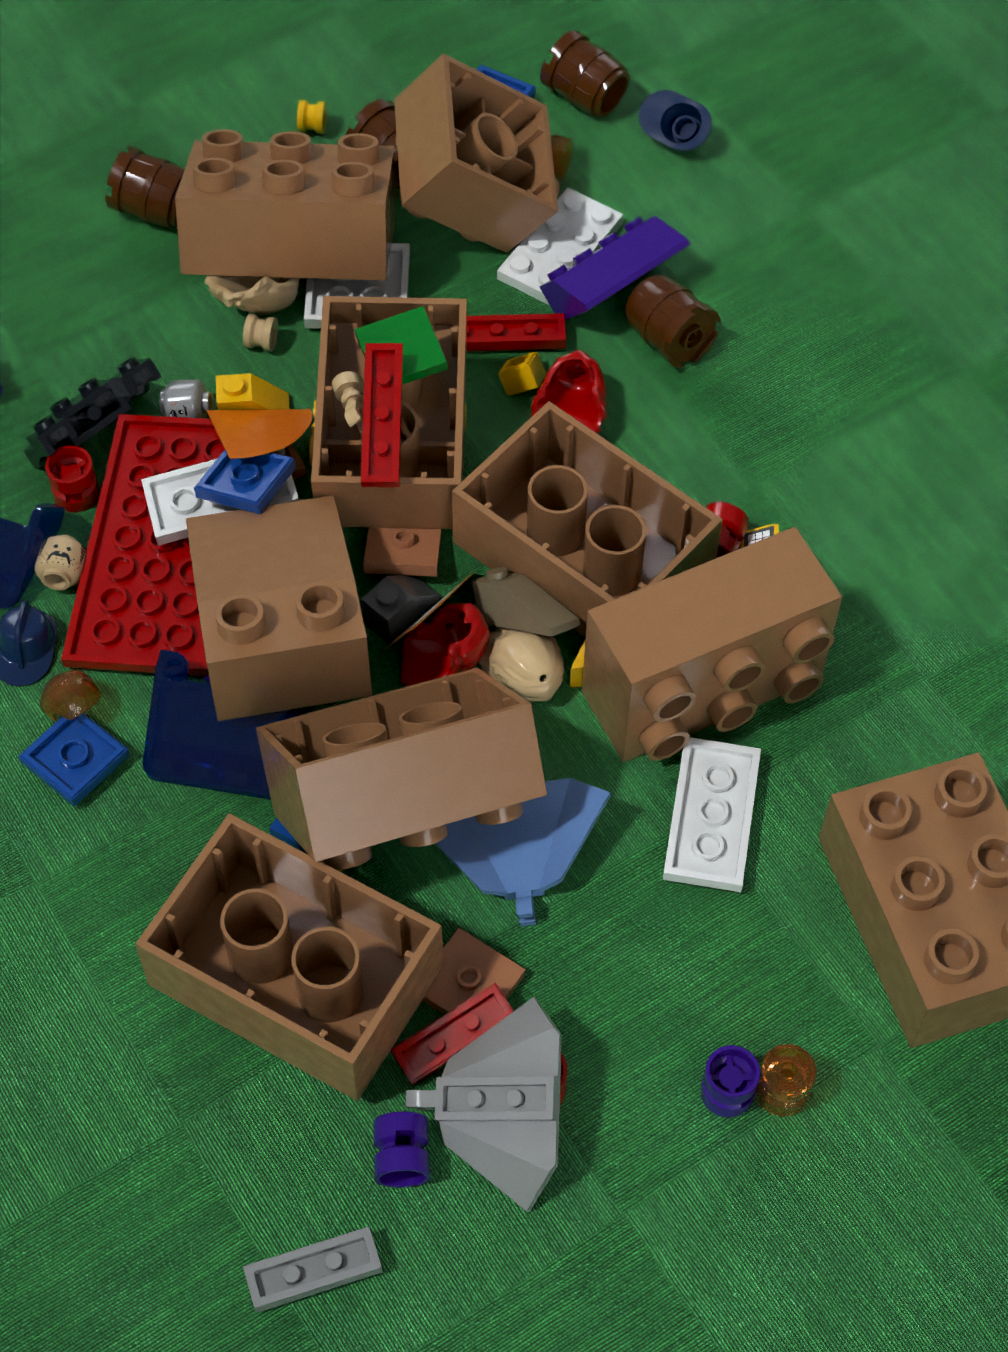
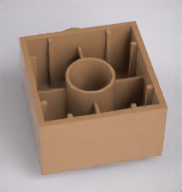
M444 53L394 99L400 180L399 197L401 206L405 207L413 216L429 218L458 231L469 241H481L508 253L558 212L557 197L560 187L554 175L547 105Z

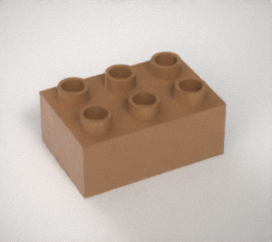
M228 129L213 130L205 133L202 136V140H194L175 197L181 274L386 280L395 225V146H379V141L376 137L363 133L344 135L338 139V144H311V138L307 134L295 131L277 133L270 138V142H243L241 133Z
M550 401L452 490L453 543L489 569L506 567L508 572L526 575L579 618L580 626L573 629L585 638L588 610L717 558L722 518Z
M796 526L588 610L582 693L623 763L645 753L653 761L666 759L680 751L688 743L692 733L713 724L718 731H731L748 722L755 715L757 706L779 696H782L786 703H796L815 693L824 682L823 671L829 648L835 639L833 632L842 595Z
M479 668L256 727L275 817L314 862L323 860V863L336 870L356 867L367 862L372 857L370 846L400 838L401 844L408 847H421L437 843L448 836L447 824L473 816L476 817L478 823L485 825L513 821L523 814L522 802L547 795L531 703Z
M980 753L831 794L818 839L910 1048L1008 1019V810Z
M230 813L135 944L149 986L356 1101H359L443 968L442 925L321 861L314 862L308 854Z

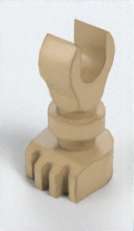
M345 371L334 377L332 387L336 398L341 401L345 409L344 416L350 427L357 424L359 432L362 433L364 379L356 372Z

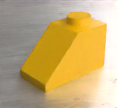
M251 373L216 376L218 410L290 409L288 392Z

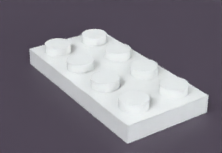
M567 188L558 198V212L522 240L497 270V280L548 305L549 303L539 287L549 281L547 274L563 264L568 269L575 264L573 257L588 248L592 252L601 248L598 242L616 232L623 224L624 214L570 188Z
M284 448L272 452L275 454L286 456ZM217 459L141 479L158 546L188 538L186 518L241 510L196 498L194 487ZM292 474L268 505L299 501Z
M690 737L682 752L662 880L741 892L761 754L760 748Z

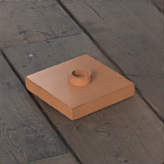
M369 527L363 562L364 573L437 577L442 529Z
M459 927L444 946L443 968L422 1001L445 1015L495 982L508 1000L525 977L526 970Z

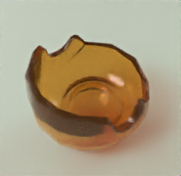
M70 670L54 676L47 683L40 698V707L45 715L54 722L57 721L56 713L61 714L68 720H72L95 705L101 698L102 692L89 675L82 671Z

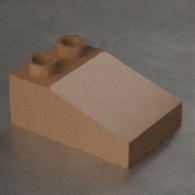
M323 296L311 486L313 498L334 495L341 527L453 529L452 490L463 481L467 299ZM423 306L447 361L448 369L403 384L400 487H362V433L359 432L357 424L350 427L344 416L345 409L341 401L335 396L332 380L336 375L345 371L356 372L364 379L365 357L354 329Z
M334 495L267 505L261 514L245 510H235L186 518L206 663L218 721L372 696L367 636Z

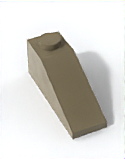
M497 567L487 570L486 576L472 581L476 607L483 614L487 625L551 637L580 626L577 616L524 574L508 572L506 567Z

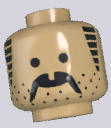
M69 535L48 537L42 542L34 566L36 575L45 586L53 590H65L77 585L80 581L86 549L80 542Z

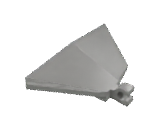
M535 997L450 1057L442 1077H436V1090H406L405 1105L406 1108H414V1110L418 1111L435 1110L434 1120L439 1121L444 1145L527 1212L531 1211L558 1166L562 1034Z

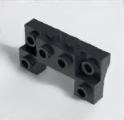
M135 356L131 357L117 367L119 373L112 378L98 381L96 378H92L77 388L79 394L69 400L68 397H65L49 408L52 413L33 426L35 432L26 437L30 446L24 449L23 452L33 467H43L48 456L54 454L55 450L68 445L80 446L118 419L119 414H125L132 409L129 402L139 395L147 393L150 390V381H156L162 377L151 358L137 360Z

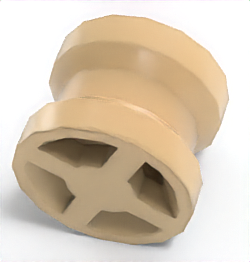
M248 314L243 329V346L245 348L260 346L264 351L272 352L278 334L277 318L259 319L256 314Z

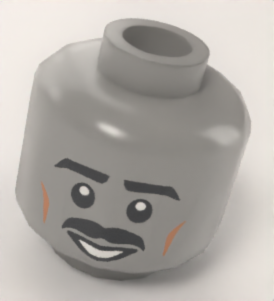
M172 380L160 392V411L163 416L206 419L208 415L206 410H213L214 397L212 392L207 391L205 384L201 380Z

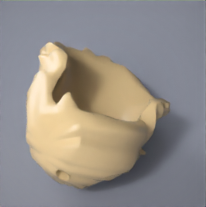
M207 275L204 284L209 286L208 290L211 295L227 307L233 306L242 311H248L249 314L263 316L275 314L292 304L298 294L300 278Z
M496 627V631L489 632V642L482 658L478 662L481 665L482 671L528 702L550 701L564 679V662L556 639L551 636Z

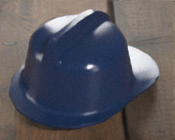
M670 90L656 91L647 96L642 102L638 113L639 124L644 133L675 150L688 151L699 147L709 137L712 128V118L706 107Z
M22 601L21 606L10 609L0 620V679L6 684L16 687L29 686L45 676L53 661L57 639V624L53 617L32 607L28 601Z

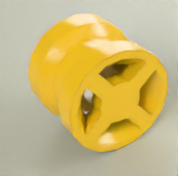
M299 100L297 131L305 133L308 130H315L317 134H324L327 124V103L319 101L316 104H310L307 100Z

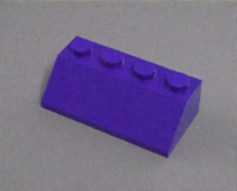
M639 216L623 226L626 232L620 236L613 232L598 242L601 248L592 252L588 248L573 257L575 264L568 269L563 264L548 273L549 281L539 287L553 312L564 313L566 320L590 310L689 246L688 238L657 216L644 221Z

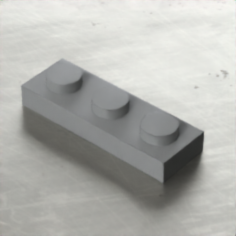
M369 1226L243 1266L256 1313L382 1273V1266Z

